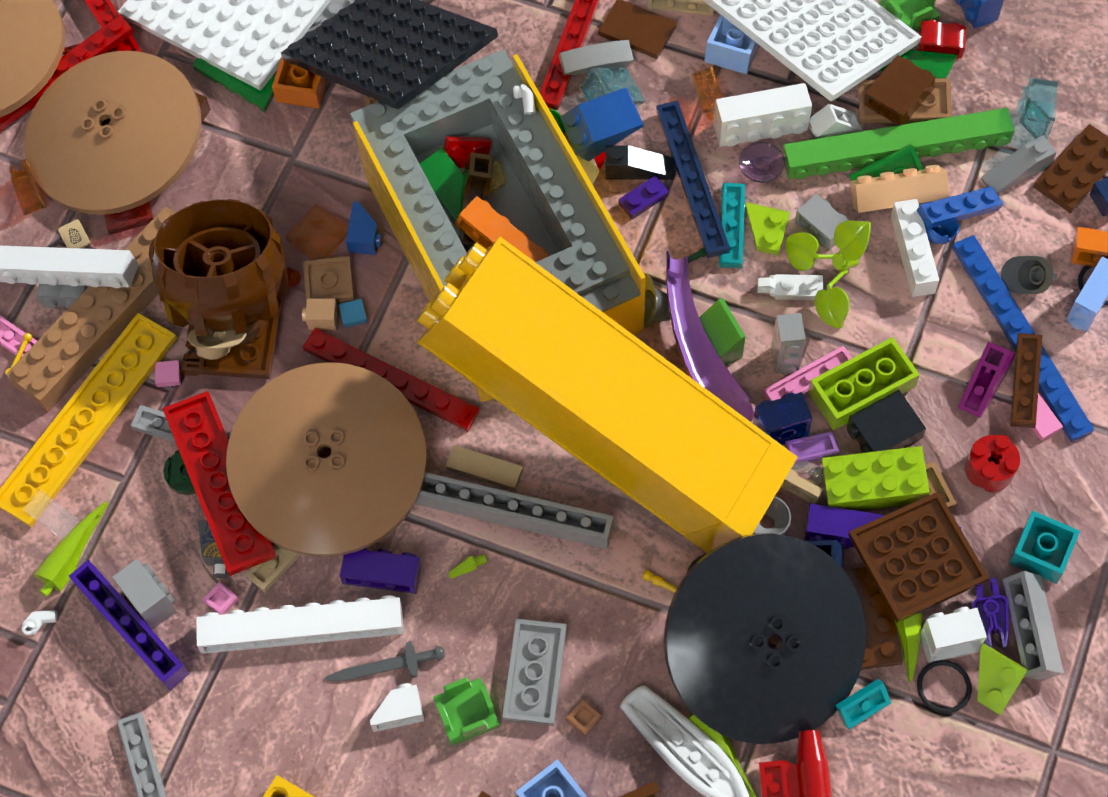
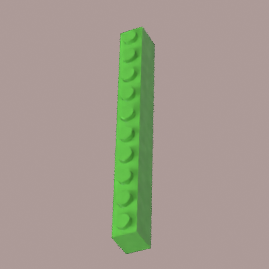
M1008 108L784 144L782 158L788 179H803L812 175L823 176L831 172H847L855 168H864L910 144L914 146L918 158L937 157L946 153L956 154L970 149L980 150L994 145L1004 146L1011 143L1015 129Z

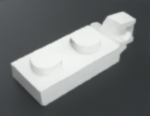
M776 274L770 275L768 278H758L757 293H770V296L775 297V300H815L816 293L823 289V275Z

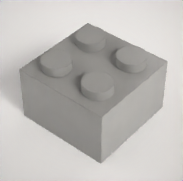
M137 558L112 576L151 630L176 613L172 605L176 601L165 585L160 582L148 563L142 565Z

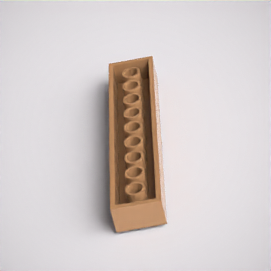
M165 206L124 249L130 250L139 264L131 287L89 286L5 374L14 388L49 412L122 334L136 314H140L159 293L153 280L149 246L156 237L163 221L170 215L175 214L173 210Z

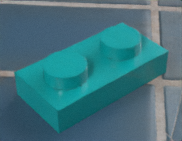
M877 679L835 706L843 725L847 729H851L892 702L884 683Z

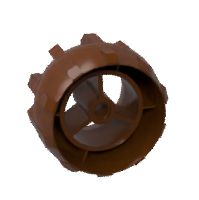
M240 200L200 201L179 210L163 221L156 237L149 246L153 280L158 289L160 301L164 303L167 319L173 325L185 327L188 324L193 325L196 335L213 337L215 332L234 331L235 335L247 332V326L258 319L266 321L272 318L279 311L277 299H281L289 291L285 254L281 238L274 229L272 218L261 209H257Z

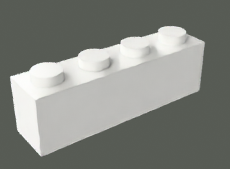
M917 199L894 202L890 216L912 297L935 294L939 283L924 222L916 211L919 207Z

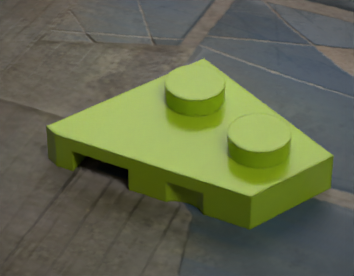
M747 202L745 211L749 217L756 251L779 256L790 212Z
M983 643L980 647L977 701L1001 715L1028 669Z

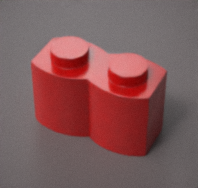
M935 20L922 21L919 29V35L922 37L918 44V51L957 55V59L962 58L965 50L966 26L954 22L943 24Z

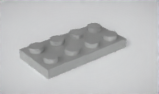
M516 618L503 720L554 726L567 624Z

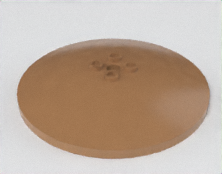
M0 0V117L13 112L32 99L46 85L58 67L65 45V26L61 13L53 0Z
M116 51L94 56L73 66L59 76L46 89L35 105L29 118L25 135V155L29 170L40 188L51 199L76 212L100 215L119 213L136 208L163 193L188 166L200 137V105L192 86L185 76L171 63L158 56L138 51ZM111 119L108 125L101 126L104 120Z
M310 364L292 369L275 377L259 389L246 403L235 421L229 437L226 457L227 477L232 495L241 513L257 532L272 543L302 555L316 557L345 555L377 543L398 527L409 514L418 499L425 479L427 467L426 441L421 423L412 405L385 378L372 371L350 364ZM322 447H329L332 450L328 458L318 456V451Z

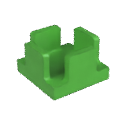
M880 0L878 3L914 31L920 29L922 21H938L940 18V14L935 9L936 0Z
M468 677L462 678L443 686L444 692L433 697L451 746L500 727L493 704L481 678L469 682Z

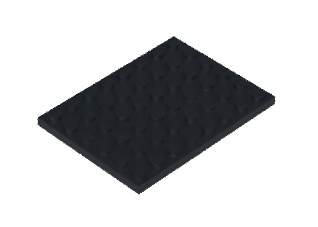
M354 0L352 4L339 10L336 15L323 21L320 26L307 32L304 37L291 43L288 48L280 53L286 62L399 110L499 36L496 28L421 0Z

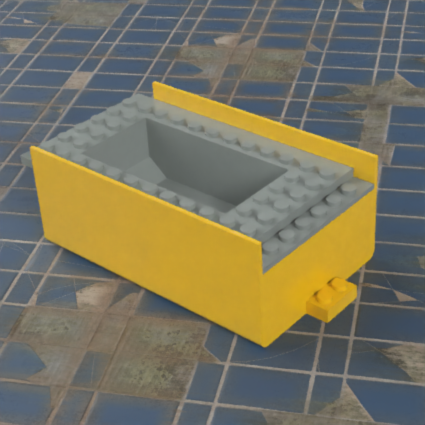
M502 49L454 69L399 110L378 101L350 113L365 178L429 301L434 296L437 297L447 284L444 281L457 261L462 256L464 257L467 252L459 239V228L455 226L456 220L436 196L420 163L444 147L446 136L489 137L492 141L489 155L494 156L487 202L491 205L492 209L498 214L505 216L515 228L526 233L531 241L546 250L550 256L537 261L538 265L631 334L636 335L643 330L646 277L517 54L513 55V64L505 50ZM525 84L533 92L535 114H524L522 98H514V86ZM472 383L481 402L494 399Z

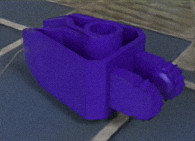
M990 578V589L993 596L983 597L982 584L975 587L977 598L972 603L971 609H978L987 636L984 644L992 648L991 634L994 631V633L1000 636L1002 650H1005L1009 633L1008 599L999 594L997 579Z

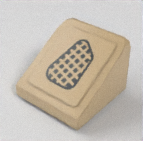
M78 219L58 228L67 248L83 249L91 245Z

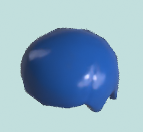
M958 221L929 229L924 223L928 240L934 244L943 245L949 243L956 237L960 229Z

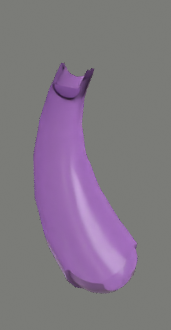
M666 251L668 306L673 334L685 372L689 377L751 422L754 417V411L749 402L750 398L718 356L701 324L689 283L688 257L673 259L670 257L669 251Z

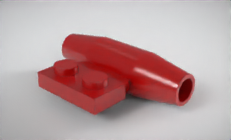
M807 730L798 733L797 765L785 760L759 762L762 797H832L828 760L820 732L817 730Z

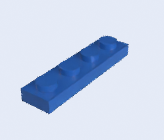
M990 186L921 204L916 211L929 229L1000 210L1003 202L993 187Z

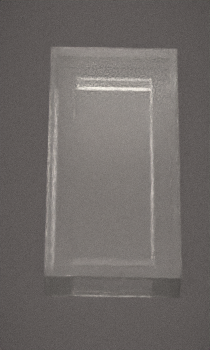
M41 490L36 493L23 509L61 539L79 521L78 518Z

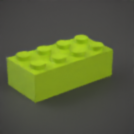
M891 337L810 380L808 394L834 431L846 425L849 416L895 391L900 390L904 394L915 388L920 374L894 337Z
M922 446L822 458L827 504L830 507L855 511L899 507L903 504L909 505L930 495Z

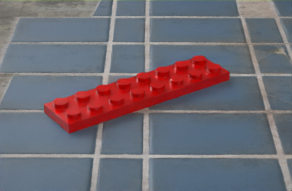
M209 391L162 408L228 575L232 576L277 558L271 541L254 529L241 513L234 500L229 486L226 466L229 440Z

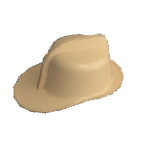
M194 329L188 334V341L196 347L199 357L214 360L227 355L231 347L241 343L246 337V332L237 335L234 334V331L215 332L213 337L196 335Z

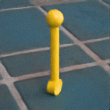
M30 333L23 335L22 345L11 368L20 360L27 343L32 340Z

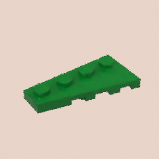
M196 58L193 64L195 71L213 82L223 85L228 91L236 93L243 100L256 105L263 112H266L274 97L272 85L276 72L260 91L214 67L201 58Z

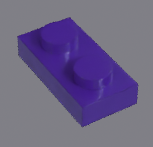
M653 176L618 199V204L633 220L668 197L669 191L656 176Z

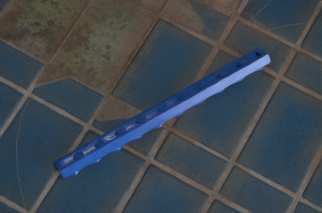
M975 235L953 243V251L1016 352L1018 333L1035 334ZM1042 345L1039 391L1053 414L1062 424V429L1070 442H1074L1092 434L1094 428Z

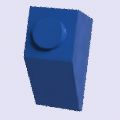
M353 201L346 237L348 252L376 255L377 247L382 245V233H379L377 223L360 203Z

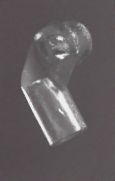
M810 461L794 463L791 468L798 475H811V480L817 484L824 481L823 468Z

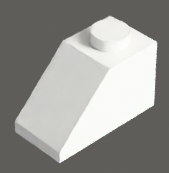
M827 104L810 117L811 131L818 139L863 131L855 112L832 104Z
M405 683L398 685L397 689L389 692L370 720L373 732L424 721L417 685Z

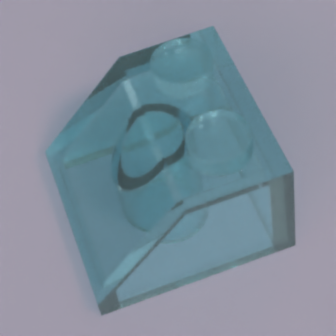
M1030 78L1027 87L1023 86L1016 112L1020 113L1019 122L1035 139L1042 135L1046 139L1049 137L1055 121L1058 81Z

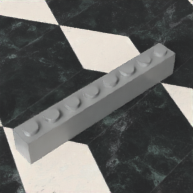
M425 473L424 483L416 501V505L608 549L613 530V516L431 473Z

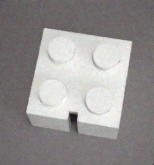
M961 607L947 615H944L942 612L932 614L928 617L929 619L926 620L924 628L921 630V642L928 664L934 661L978 653L987 638L977 608Z

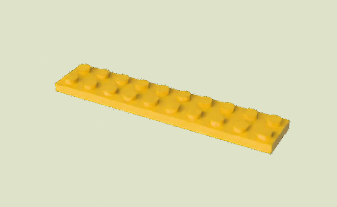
M137 313L0 488V509L32 528L155 369V364L162 360L178 339L176 334Z

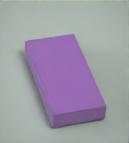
M833 431L785 442L786 449L798 457L793 466L822 460L825 457L839 456L840 453Z

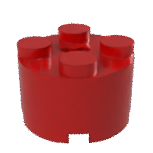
M988 435L978 439L973 444L966 460L965 472L967 478L974 486H979L988 492H997L1005 489L1013 480L1020 466L1019 451L1006 435Z

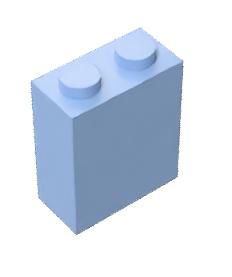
M1102 256L1075 300L1066 319L1072 327L1078 330L1088 332L1108 298L1107 258Z

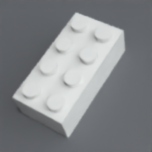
M806 83L716 99L714 128L719 146H735L738 143L757 142L760 139L779 138L782 135L801 134L804 131H808L812 103Z

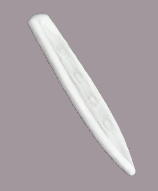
M645 685L634 689L624 698L620 705L621 709L660 757L687 784L705 797H749L743 779L723 750L672 705Z

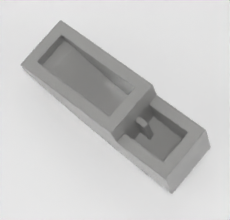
M629 40L599 43L559 54L563 75L603 73L606 69L627 68L634 61Z

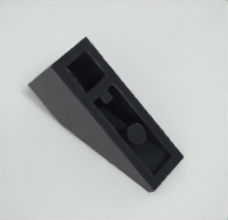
M605 145V180H649L653 176H656L659 180H674V161L672 157L628 145Z

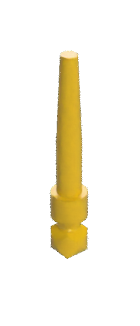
M645 570L642 579L648 582L652 581V584L658 587L661 586L673 593L676 592L678 587L664 581L662 577L654 576L649 570Z

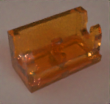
M710 67L691 75L703 113L707 114L709 120H713L716 99L723 97L714 69Z
M27 159L21 160L22 168L20 170H15L13 166H10L9 171L23 214L27 215L46 208L39 186L34 179Z

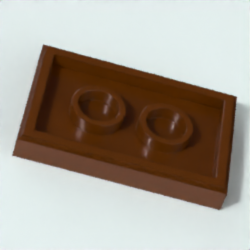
M616 0L599 28L598 35L611 41L629 40L631 49L658 60L676 29L677 22L624 0Z

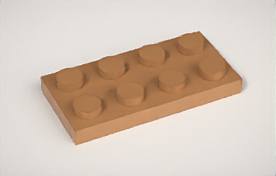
M950 78L935 79L934 90L906 123L952 117ZM863 80L858 84L859 124L893 123L864 105L865 93L876 80Z

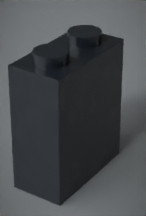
M900 390L849 416L847 423L848 434L852 439L857 440L861 453L906 448L922 439L926 431V427Z

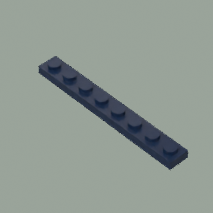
M674 101L657 105L656 112L706 257L711 258L730 253L729 243L679 102Z

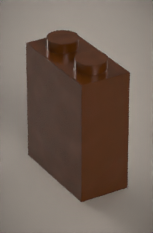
M897 55L866 91L864 105L893 123L904 125L934 90L935 76L928 70H923L914 65L911 60Z

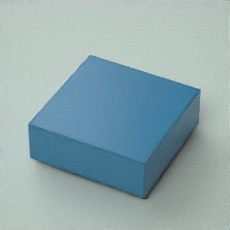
M362 299L339 304L344 328L367 323Z

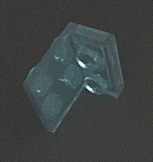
M625 67L592 68L579 86L587 101L625 87L628 88L634 104H643L645 101L640 89Z

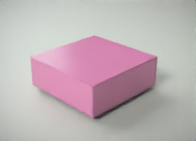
M179 360L163 361L155 364V384L157 387L181 385V363Z
M220 581L202 599L208 607L219 615L226 614L239 600L238 596Z

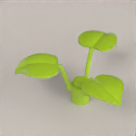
M849 220L838 224L834 231V243L840 250L836 254H816L819 243L813 235L806 232L791 234L786 239L785 247L788 259L797 270L806 271L814 266L815 258L832 259L833 266L841 270L827 285V290L822 289L816 293L814 302L819 317L826 324L834 328H843V323L849 311V298L844 290L839 287L832 288V286L843 275L848 274V269L854 268L859 264V260L864 254L869 241L871 222Z

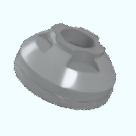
M774 497L763 517L772 518L774 526L766 529L759 522L753 534L773 533L783 535L788 530L791 522V512L787 504L780 498Z

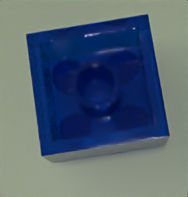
M802 392L797 394L787 393L781 399L774 401L765 400L759 403L758 406H755L753 424L781 445H785L786 441L807 437L813 417Z

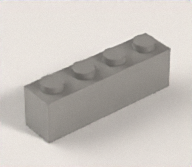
M1022 571L1004 578L1003 583L1021 663L1024 668L1028 669L1024 677L1043 681L1064 674L1041 575Z

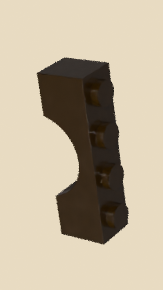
M471 152L465 160L461 212L476 196L481 200L487 201L493 174L494 156ZM459 229V239L466 252H468L476 242Z

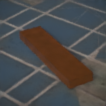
M1018 333L1010 426L1036 427L1043 335Z

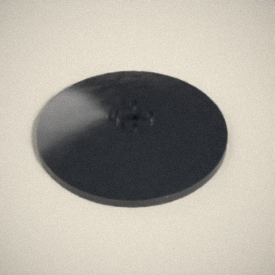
M758 533L735 538L719 545L703 556L688 571L679 584L668 609L664 630V653L668 673L676 692L686 707L697 719L716 732L737 741L753 744H775L798 738L799 732L814 730L833 716L837 711L835 705L849 696L857 681L866 647V625L862 604L852 581L843 568L832 557L813 544L791 536L773 533ZM776 634L779 638V643L775 648L771 649L768 646V638Z

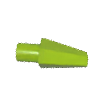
M481 554L476 557L470 555L448 572L449 578L452 579L476 570L478 566L486 564L485 555Z

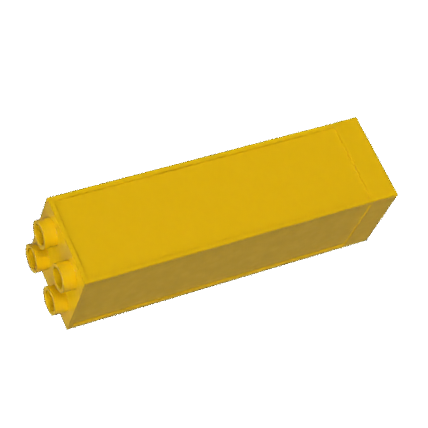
M499 236L487 249L476 242L467 254L457 261L444 280L447 284L437 297L434 296L416 320L427 328L417 342L419 345L706 553L732 539L753 534L798 458L796 455Z

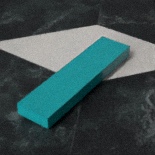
M722 183L721 224L730 246V253L719 255V267L742 268L746 184Z

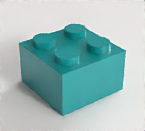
M1032 510L1009 564L1024 571L1041 575L1043 579L1057 584L1065 571L1080 530Z

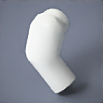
M525 84L514 86V98H522L524 114H535L533 92Z
M57 610L32 612L23 622L22 632L28 636L34 635L44 623H57Z

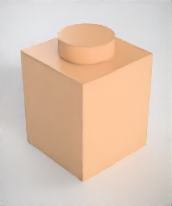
M307 299L306 307L302 308V320L307 323L308 330H314V328L318 330H337L338 307L335 299Z

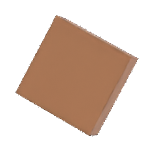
M584 699L566 717V721L584 737L602 719V715Z

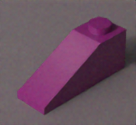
M988 341L958 408L981 418L1004 380L1016 354Z

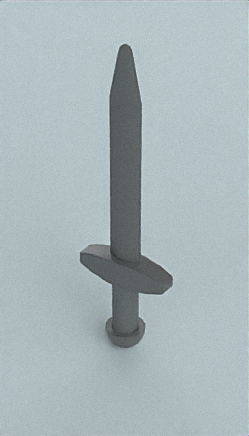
M411 641L406 642L405 655L345 668L325 677V680L346 681L403 667H408L412 677L415 678L418 676V663L435 659L441 661L445 657L443 647L435 646V649L416 653Z

